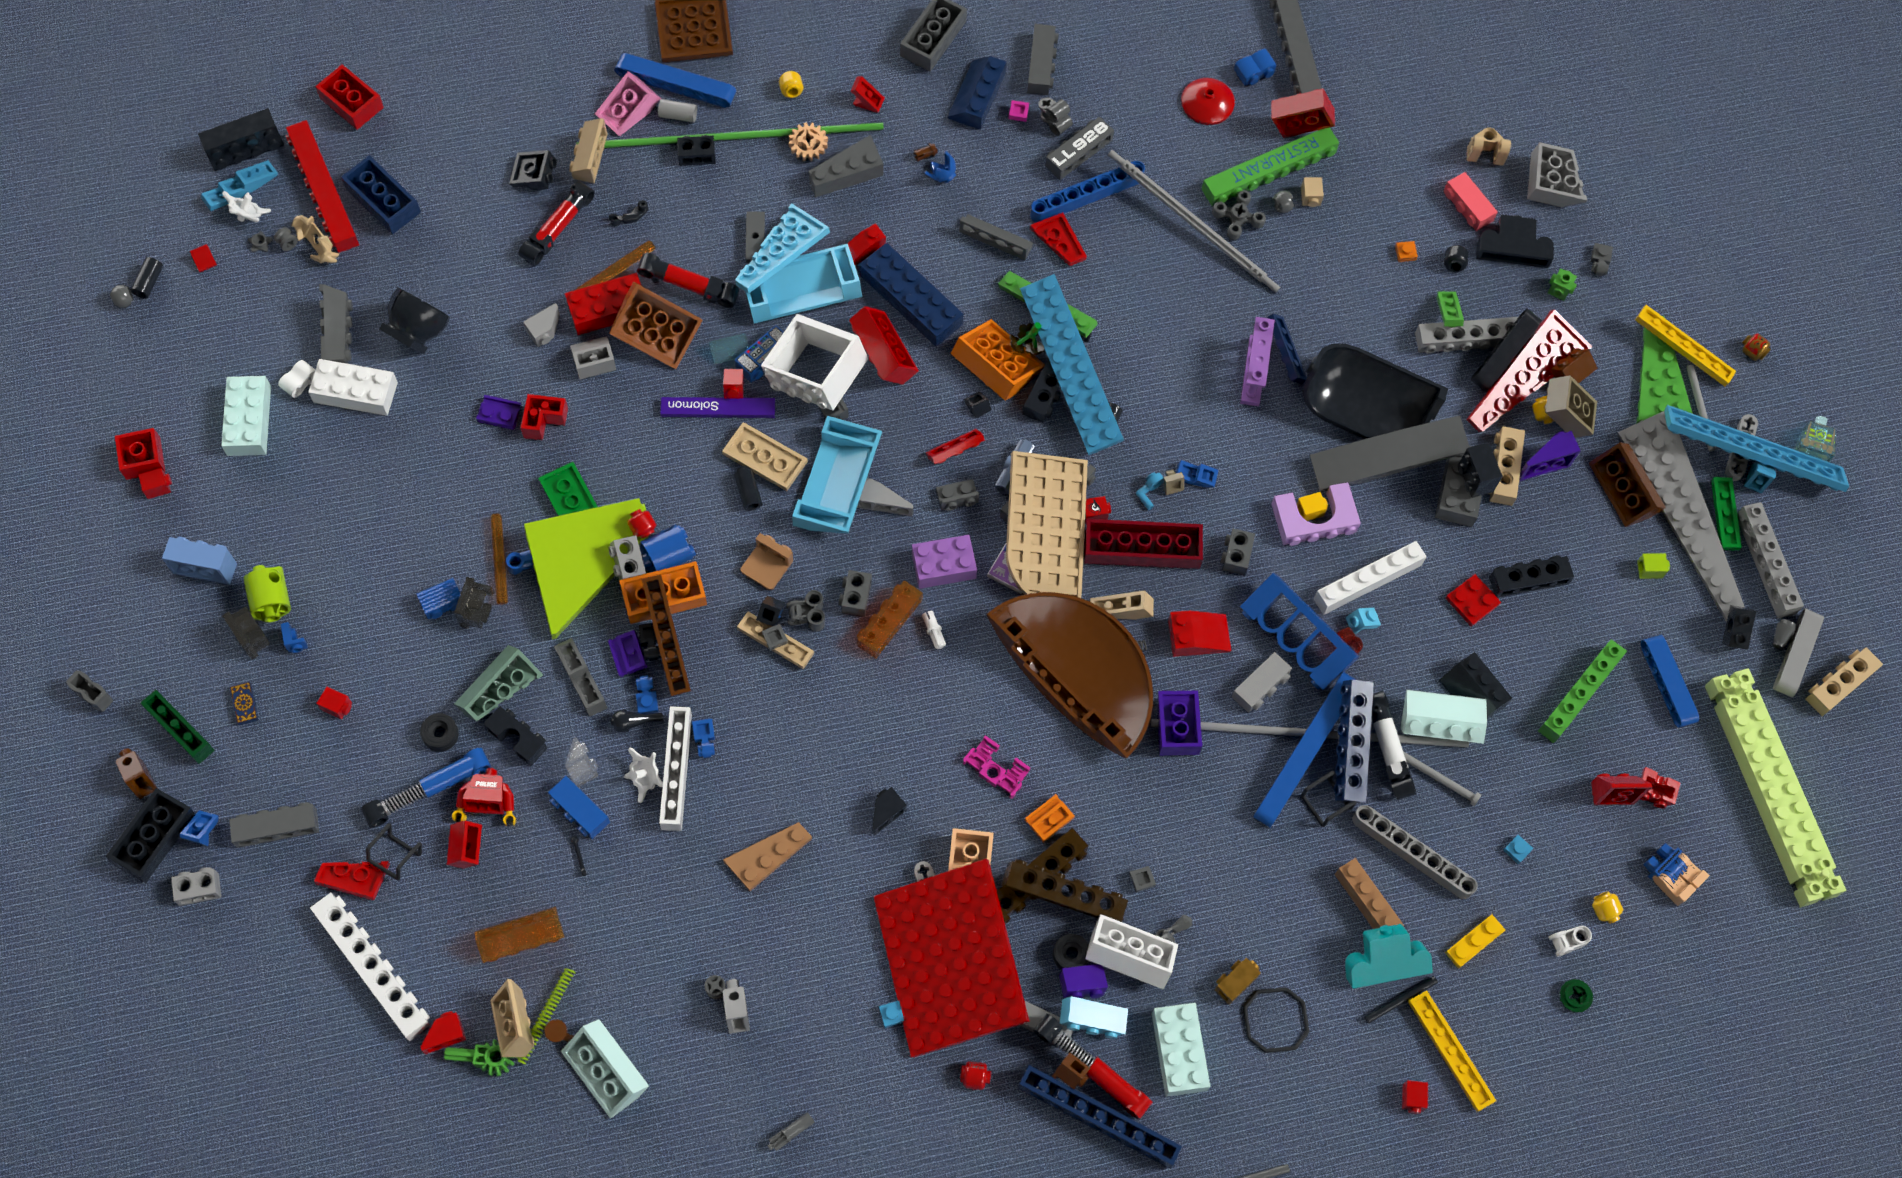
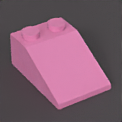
M627 72L596 111L595 115L604 119L605 124L617 135L621 136L647 116L661 98L638 77Z

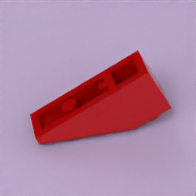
M875 223L861 231L848 242L854 265L864 261L886 243V236Z

